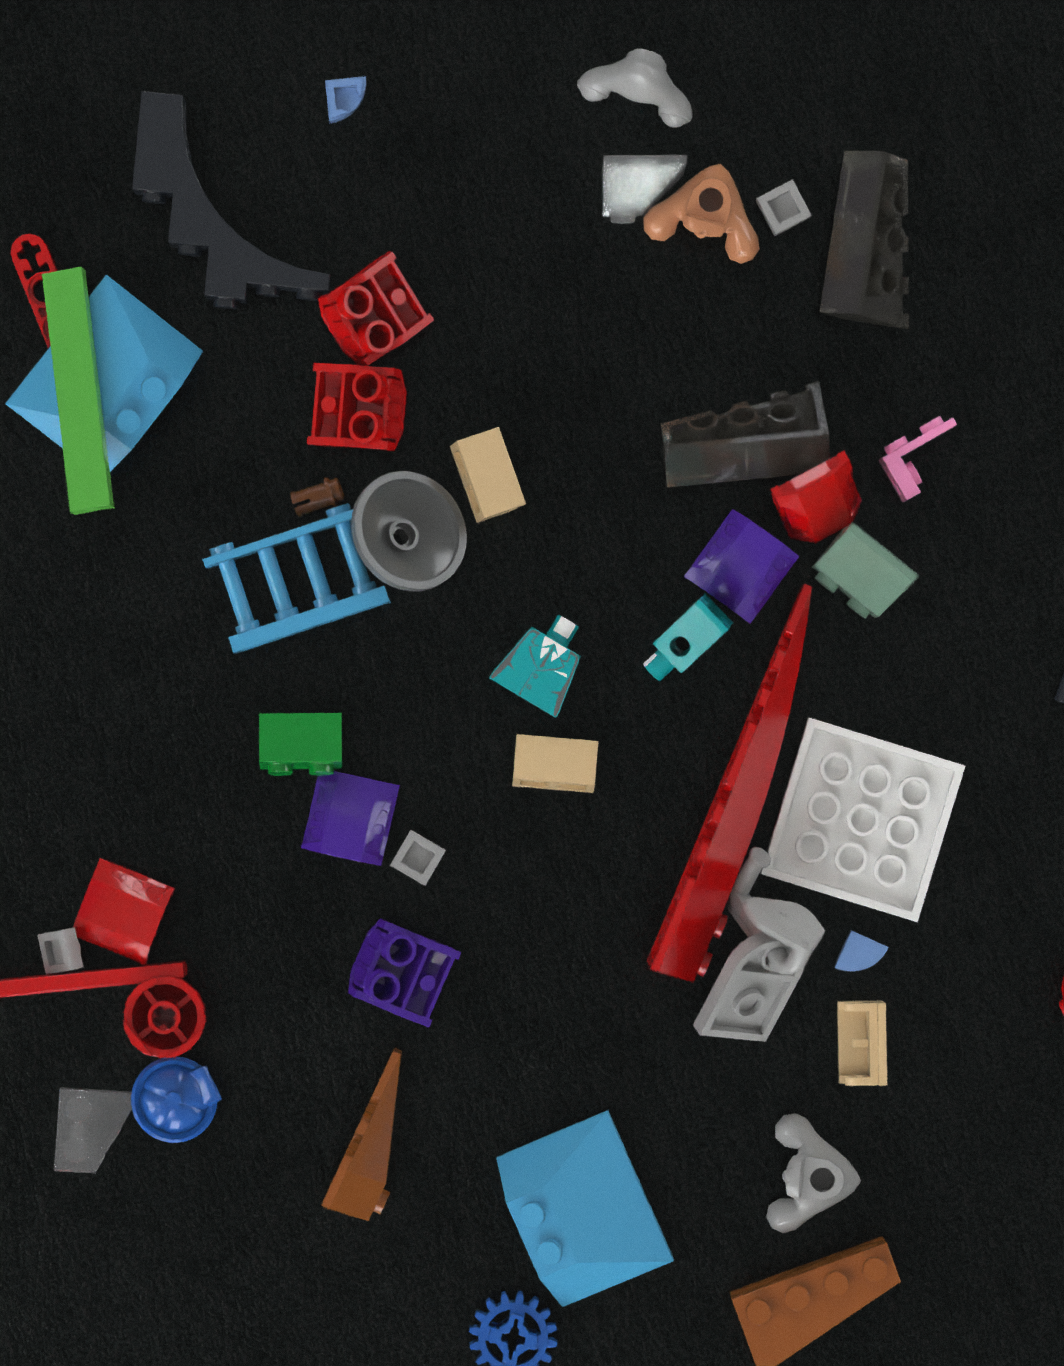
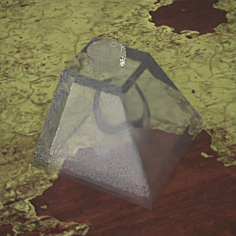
M687 155L604 156L602 163V216H611L612 223L635 222V216H643L683 176L687 164Z

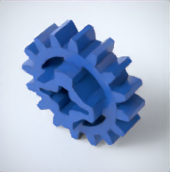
M506 1291L501 1292V1302L497 1304L490 1297L486 1299L488 1311L484 1312L477 1309L475 1312V1317L481 1322L480 1325H470L469 1328L471 1334L478 1336V1339L470 1342V1350H481V1353L476 1358V1363L480 1365L488 1361L490 1363L489 1366H539L538 1362L540 1360L550 1363L552 1356L546 1351V1348L557 1347V1339L548 1336L549 1333L557 1330L556 1322L546 1323L545 1321L551 1314L550 1309L547 1307L540 1311L537 1310L539 1299L536 1296L528 1303L524 1302L523 1291H518L515 1300H509ZM510 1310L509 1316L500 1323H490L497 1314ZM525 1312L535 1319L541 1332L537 1331V1329H531L524 1320ZM518 1319L517 1328H519V1335L524 1337V1339L518 1338L516 1344L513 1345L512 1353H509L508 1337L502 1334L510 1333L514 1320ZM486 1340L489 1343L497 1344L503 1353L502 1360L491 1352ZM527 1349H537L529 1358L517 1362L518 1356Z

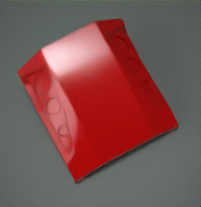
M393 251L380 256L348 281L318 298L321 317L341 350L356 364L361 366H369L389 351L408 341L434 321L430 313L426 314L394 262L396 256Z
M314 363L313 371L317 373L311 436L307 437V444L395 451L404 429L407 392L402 371L388 367Z
M845 451L838 453L837 456L790 481L771 489L773 502L789 538L817 543L852 524L862 502L853 479L852 466Z
M100 858L73 925L77 938L145 965L148 960L151 944L157 934L156 931L160 921L163 919V913L171 896H173L175 888Z

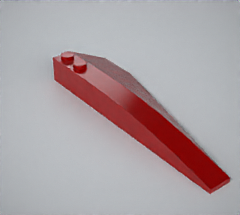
M801 585L647 959V963L652 970L690 982H694L697 974L704 977L713 955L707 952L712 937L719 939L725 928L728 916L722 914L755 832L778 760L792 705L812 587L809 585Z

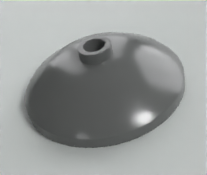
M391 472L371 482L356 500L351 519L353 541L366 567L381 581L401 590L424 591L440 585L456 572L466 550V526L457 503L439 483L415 472ZM394 534L401 538V545L395 541Z

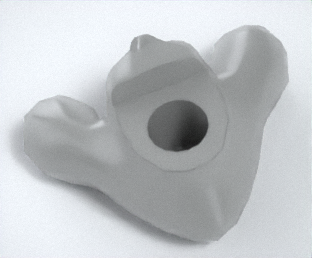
M635 49L628 52L624 59L613 64L590 69L577 82L582 96L591 102L606 99L611 91L634 102L657 105L659 107L658 115L669 127H681L692 119L691 105L687 97L672 83L666 72L665 61L657 53L646 49Z
M793 1113L782 1116L775 1125L776 1139L785 1147L798 1149V1154L790 1159L787 1169L782 1175L786 1185L787 1196L792 1198H779L768 1206L766 1215L772 1229L786 1233L796 1230L814 1215L845 1199L855 1191L861 1180L851 1163L817 1134L807 1118Z

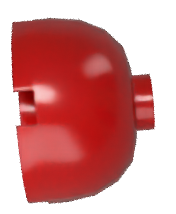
M170 975L158 976L139 984L130 994L126 1001L123 1020L124 1030L128 1038L143 1054L158 1058H173L189 1051L202 1036L206 1023L205 1004L199 992L186 980Z

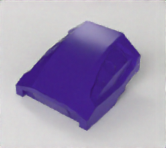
M732 509L684 577L751 624L799 556L763 528Z
M334 771L332 775L318 776L301 848L381 866L400 785Z
M380 918L367 932L353 964L348 993L355 998L390 1013L430 1027L432 1022L430 1015L455 959H459L461 952Z

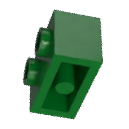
M259 713L260 769H268V774L273 776L292 775L293 769H309V774L325 776L334 774V769H342V713Z

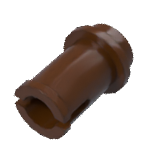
M328 476L324 478L323 483L290 493L293 504L306 499L310 500V502L294 508L299 518L331 505L337 507L339 506L338 503L345 501L338 478L330 480Z

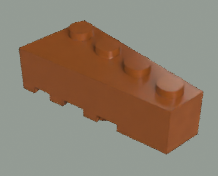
M881 1236L735 1289L729 1293L755 1365L777 1366L900 1283L901 1280L887 1242Z

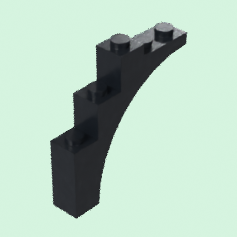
M142 91L132 190L136 195H142L141 201L146 203L166 204V198H172L168 243L171 247L178 248L177 254L201 257L202 250L209 251L204 295L208 300H214L213 306L224 309H238V303H248L250 287L256 288V294L261 296L280 297V290L297 292V299L318 301L321 294L325 295L331 292L332 278L330 274L297 268L268 256L241 238L219 216L203 192L192 165L186 135V101L183 95Z

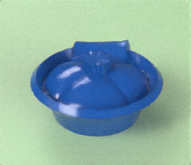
M178 1056L161 1058L146 1066L135 1080L131 1093L132 1111L140 1127L153 1138L169 1143L185 1142L200 1135L213 1120L217 1109V1102L222 1100L219 1090L208 1071V1067L201 1066L188 1058Z

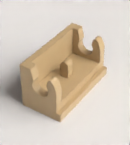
M499 427L458 440L450 446L477 523L513 511L526 504Z
M517 734L512 786L593 793L598 741Z
M882 1000L837 1001L839 1084L847 1086H887L886 1003Z

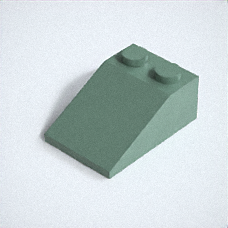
M854 523L840 531L812 566L818 572L815 579L832 593L837 588L850 598L846 604L865 619L869 614L874 618L879 617L918 576Z

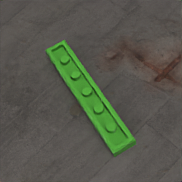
M82 267L42 274L70 512L77 515L114 508L86 271Z

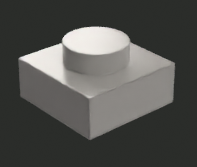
M793 179L756 198V202L774 236L812 216Z
M410 830L390 866L426 885L446 850L415 831Z
M75 927L37 935L46 975L83 967L81 947L77 939Z

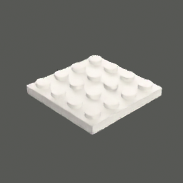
M808 718L767 849L771 863L768 867L763 868L760 874L918 922L965 765Z

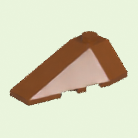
M394 1048L322 1203V1206L366 1221H369L372 1212L381 1214L390 1195V1192L385 1190L384 1187L388 1176L402 1051Z

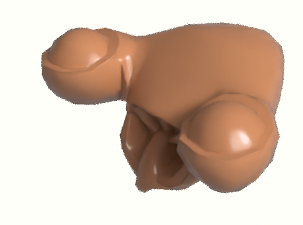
M721 164L709 166L699 172L669 198L652 206L643 217L644 231L653 240H667L675 234L678 222L683 221L684 227L695 233L698 238L706 236L721 237L723 233H726V252L729 259L742 264L753 260L760 249L758 235L747 218L736 184L729 171Z

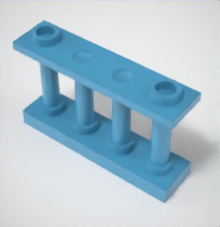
M349 503L327 510L328 518L238 548H234L233 542L209 549L211 557L203 559L204 565L208 569L219 565L239 625L235 627L237 634L228 637L233 653L237 654L391 603L386 587L381 586L377 588L375 581H370L366 566L356 550L351 530L353 510H351ZM333 527L336 528L355 585L352 588L354 596L339 601L336 594H331L312 534ZM293 540H297L316 600L313 601L315 609L300 614L298 608H293L273 548ZM257 552L277 613L274 614L276 622L260 626L259 620H254L234 561Z

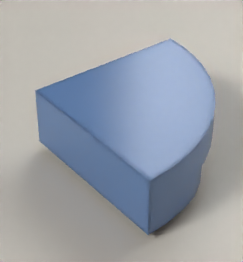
M366 76L325 80L330 123L347 118L359 107L366 91Z
M850 930L834 968L843 971L867 969L876 964L889 947Z

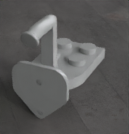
M759 847L750 849L749 857L746 859L735 880L727 902L730 913L748 939L739 944L728 957L693 1024L699 1035L766 1042L799 981L809 956L825 933L824 928L808 909L797 903L750 896L749 892L759 873L771 863L769 854Z

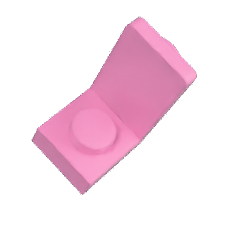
M941 416L919 427L923 435L913 441L908 442L906 437L903 436L884 447L887 455L881 458L879 462L902 503L921 493L917 485L922 483V480L911 461L905 464L901 457L956 426L957 423L954 418L944 422Z

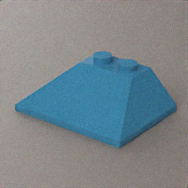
M105 275L89 295L109 469L111 472L133 449L180 389L203 350L113 279ZM50 346L5 404L62 447Z
M609 1110L496 1157L506 1204L540 1280L562 1307L674 1261Z

